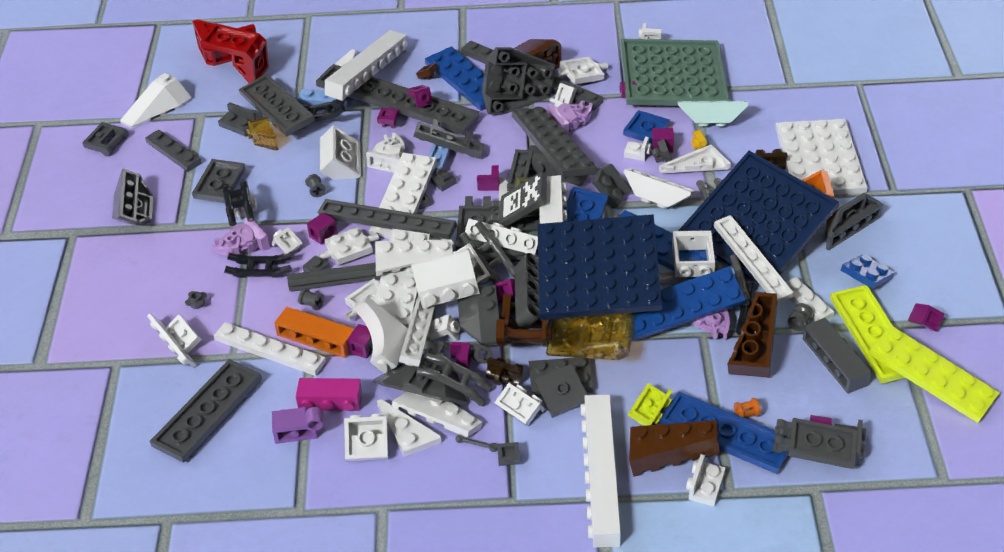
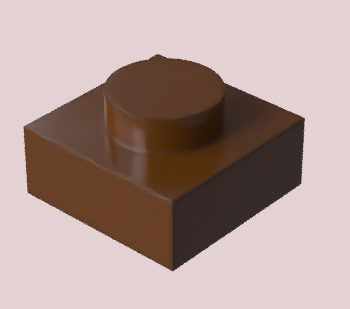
M436 62L423 66L416 75L418 79L424 77L429 79L435 75L434 72L439 67Z

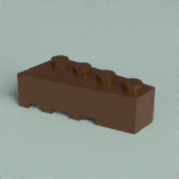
M756 292L745 324L742 326L739 339L727 363L729 374L770 378L778 306L777 293Z
M717 420L630 427L629 462L633 477L639 476L641 472L650 469L651 472L660 470V467L665 465H680L682 461L687 459L692 461L698 460L700 454L705 455V457L720 454V435Z

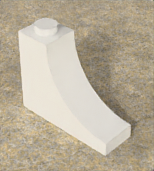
M366 296L356 303L353 310L363 319L372 338L373 352L370 363L377 367L378 370L386 373L397 367L408 328Z

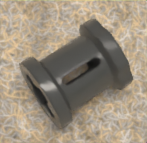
M311 174L306 178L305 184L310 188L311 196L321 197L326 189L321 184L320 176Z
M307 288L302 289L298 296L299 304L309 305L314 310L320 309L324 301L323 294H315Z
M478 344L472 348L471 357L474 361L485 364L487 359L492 357V350L489 347ZM479 350L485 351L483 354L484 358L478 357L480 354Z

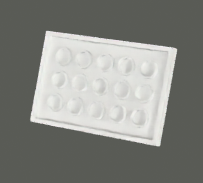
M845 119L776 123L775 129L780 148L783 152H787L788 155L786 160V170L788 173L803 180L820 170L828 171L834 195L867 192V185Z

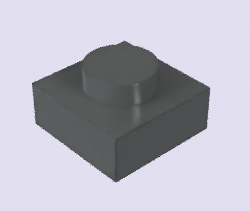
M316 255L303 265L304 272L330 268L329 262Z
M518 442L497 444L499 466L520 464Z

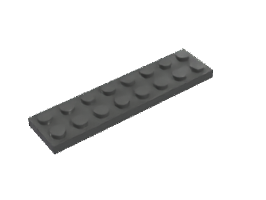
M538 106L532 109L519 108L518 110H512L514 120L562 177L596 174L597 167L554 118L547 113L545 108Z

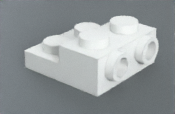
M372 414L371 417L352 415L350 418H344L346 462L388 459L389 434L387 416Z

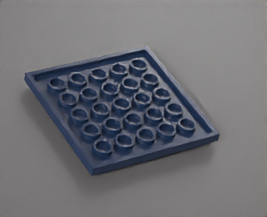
M749 150L678 231H711L714 254L718 256V259L733 267L730 256L735 253L714 228L715 221L731 215L777 273L781 275L839 207V202ZM739 259L743 274L758 283Z
M654 214L537 224L540 320L662 310Z

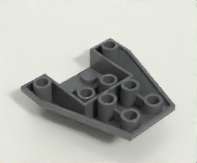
M495 47L486 59L482 88L487 113L505 114L551 97L555 64L512 47Z

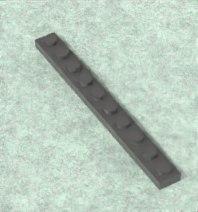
M469 41L461 48V54L486 64L487 57L493 51L473 41ZM553 76L551 93L556 94L559 84L562 83L577 88L573 102L579 104L582 100L585 101V106L592 103V111H594L603 103L602 96Z

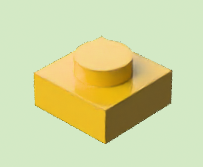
M693 131V139H691L692 148L698 150L706 147L707 140L701 131Z

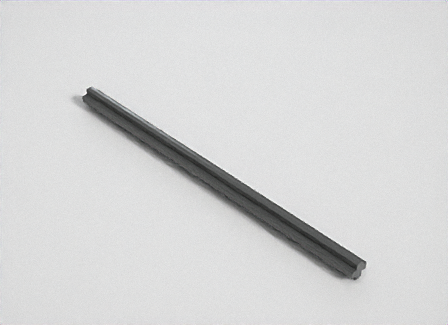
M501 247L510 261L521 260L526 254ZM492 248L482 254L488 263L498 257ZM376 262L287 274L289 291H295L304 288L310 289L372 279L376 280L381 279V275L376 276Z

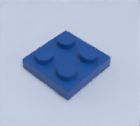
M638 110L623 129V135L644 141L645 137H649V143L652 144V129L667 128L670 119Z
M863 254L842 264L840 270L872 289L891 280L895 273L888 266L879 264L872 260L870 256Z

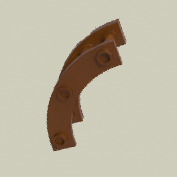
M503 294V319H497L496 322L497 346H507L511 342L542 343L543 347H548V341L552 340L553 333L552 328H550V319L537 320L531 327L542 328V330L514 329L521 328L516 320L511 318V313H515V301L511 300V294Z

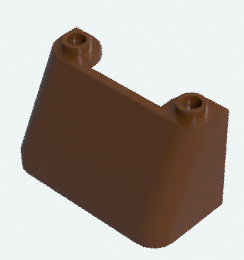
M529 39L514 48L554 63L555 70L559 68L560 61H562L561 44L554 39Z

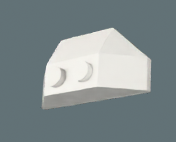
M633 168L624 170V174L635 196L641 197L640 200L643 202H655L660 208L667 209L668 207L675 206L697 193V190Z

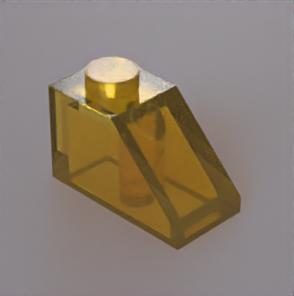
M268 117L247 122L249 129H246L248 139H252L254 145L275 151L279 150L277 138Z

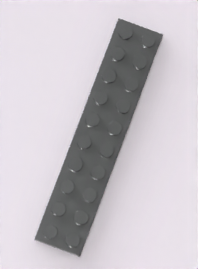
M336 64L330 66L316 80V86L325 89V80L342 66ZM371 77L348 96L381 108L398 109L399 114L428 124H432L434 119L441 121L439 127L462 135L469 130L480 116V111L432 96V104L418 108L416 107L414 97L408 96L407 89L409 88L375 77Z

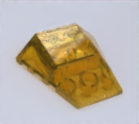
M632 313L568 317L552 321V340H548L546 354L548 356L606 360L625 358L630 353L634 328Z

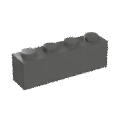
M826 318L804 326V342L847 394L869 386L871 377L869 366L864 364L859 358L858 353L852 350L846 339L841 337L836 331L833 324H830Z

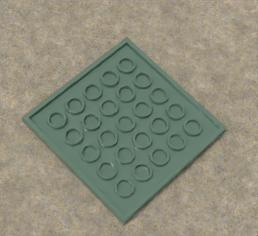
M620 40L626 105L678 106L677 101H729L720 47L717 40Z

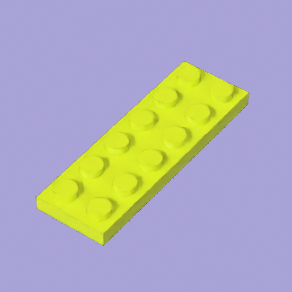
M864 285L831 293V302L879 382L883 384L905 378L868 354L886 329L892 325L869 287Z
M892 325L886 329L868 353L977 423H979L1000 393Z

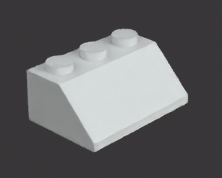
M332 126L320 137V172L333 180L359 178L361 176L360 142L337 127Z
M468 249L411 264L422 308L480 294Z

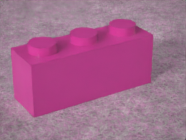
M299 378L296 392L298 408L318 407L325 411H360L362 398L360 379Z

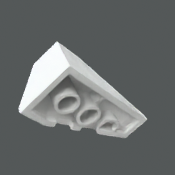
M164 73L148 86L120 122L133 129L151 121V118L159 114L160 116L166 115L168 110L173 108L174 110L180 109L191 101L192 98L177 78Z

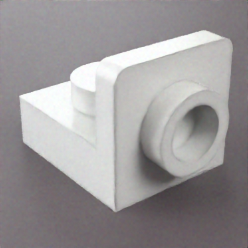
M643 23L642 29H639V39H661L662 29L646 28V23Z
M649 137L644 138L643 144L628 142L624 151V158L645 161L646 155L651 152Z
M289 227L283 231L280 229L273 235L272 246L278 245L285 254L294 252L302 246V242Z

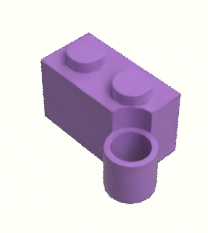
M318 407L272 411V432L275 444L317 439V430L323 427L322 410Z

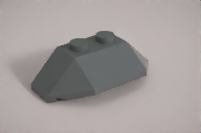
M122 169L114 193L112 219L127 224L149 223L152 221L153 195L148 186L142 181L143 178L140 174Z
M864 192L837 209L826 221V249L831 250L880 219L883 203Z
M478 286L480 294L457 299L460 328L477 340L480 345L497 344L496 322L499 319L496 286Z

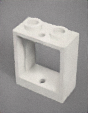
M673 231L672 250L675 277H700L714 272L715 258L711 231ZM679 250H706L707 261H680Z

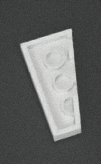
M452 239L375 241L376 276L383 275V272L387 271L397 272L400 271V268L409 266L412 268V263L453 253Z
M405 392L392 401V407L399 410L401 407L408 410L410 415L416 416L418 414L426 417L427 422L443 424L445 429L467 438L482 428V421L452 402Z

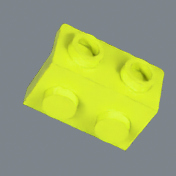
M648 383L627 416L643 426L651 425L653 422L657 424L663 415L660 410L662 408L666 410L672 401L669 398L672 390L669 389L665 394Z

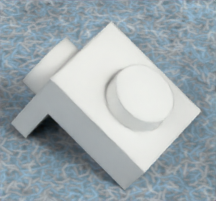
M560 83L555 99L550 98L549 101L555 103L554 106L556 107L563 103L572 104L577 88Z
M448 314L431 321L427 336L431 340H435L449 335L453 341H456L459 337L460 325Z

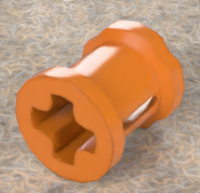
M751 398L750 401L744 403H734L735 415L743 418L753 415L756 417L760 416L761 409L756 398Z

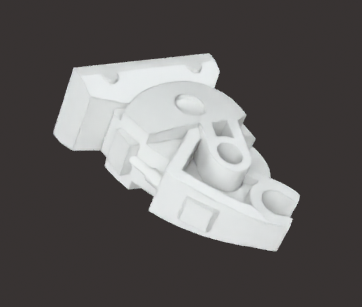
M392 133V138H388L387 134H385L384 140L377 143L372 151L366 153L367 167L394 173L402 153H405V144L401 137L396 133Z

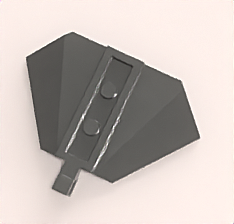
M437 341L432 350L426 349L422 354L419 367L436 369L442 373L443 366L425 361L424 357L426 353L445 356V351L442 350L445 347V343ZM403 363L373 379L374 383L468 406L467 398L463 393L437 380L417 375V366H409ZM452 370L449 378L460 383L457 372Z

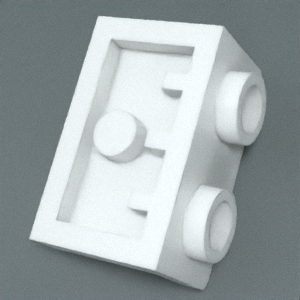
M508 383L494 403L528 426L539 410L543 413L546 410L541 405L543 401L535 395L528 396L526 394L527 390L517 384L515 387Z
M700 454L699 460L694 461L692 467L693 478L689 477L686 490L689 491V500L715 507L726 468L706 463L705 455Z

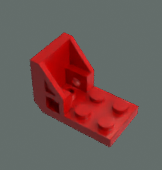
M199 19L192 21L197 45L205 63L216 66L231 62V54L201 47V40L214 24ZM254 24L238 28L256 33Z
M215 23L200 42L203 48L231 54L232 65L248 83L263 76L269 67L267 41L259 33Z

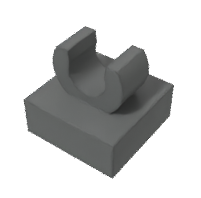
M664 139L658 141L659 148L652 150L656 163L663 161V159L665 162L671 161L672 157Z
M441 167L436 170V175L431 177V183L443 192L456 184V178Z

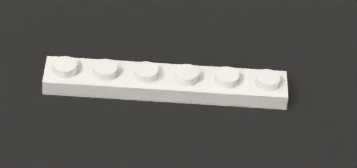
M731 215L714 222V228L766 293H777L778 304L793 298L794 292Z
M419 295L417 296L399 362L417 367L420 364L435 305L422 308Z
M226 322L214 334L215 341L317 376L326 363V358L321 355Z

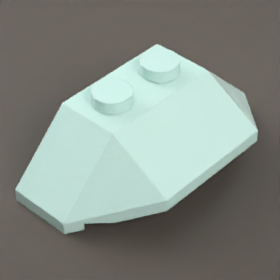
M677 101L678 106L695 123H698V126H709V123H716V126H726V123H731L749 103L748 101Z

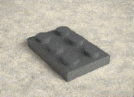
M211 159L192 192L193 198L225 203L222 187L224 184H229L231 191L235 189L246 169L245 163Z
M589 357L529 361L532 395L541 396L534 383L535 379L571 363L586 393H593Z

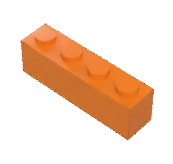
M287 306L274 322L277 336L346 358L349 354L347 339L355 328Z

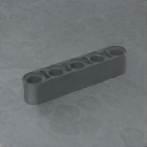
M531 253L525 254L515 266L516 322L525 330H529L540 318L538 258Z

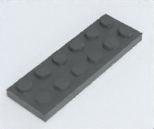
M268 74L238 89L240 95L286 137L315 121L314 115Z
M228 359L150 440L151 447L184 463L262 380L261 374Z

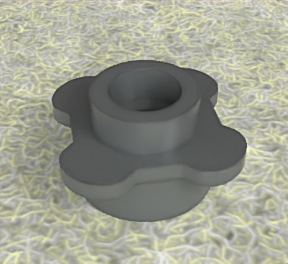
M191 291L188 293L189 297L185 304L193 309H199L204 306V298L207 297V294L205 292Z

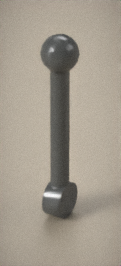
M457 435L455 438L457 443L465 442L489 448L491 452L497 451L496 443L487 444L463 438L462 435Z

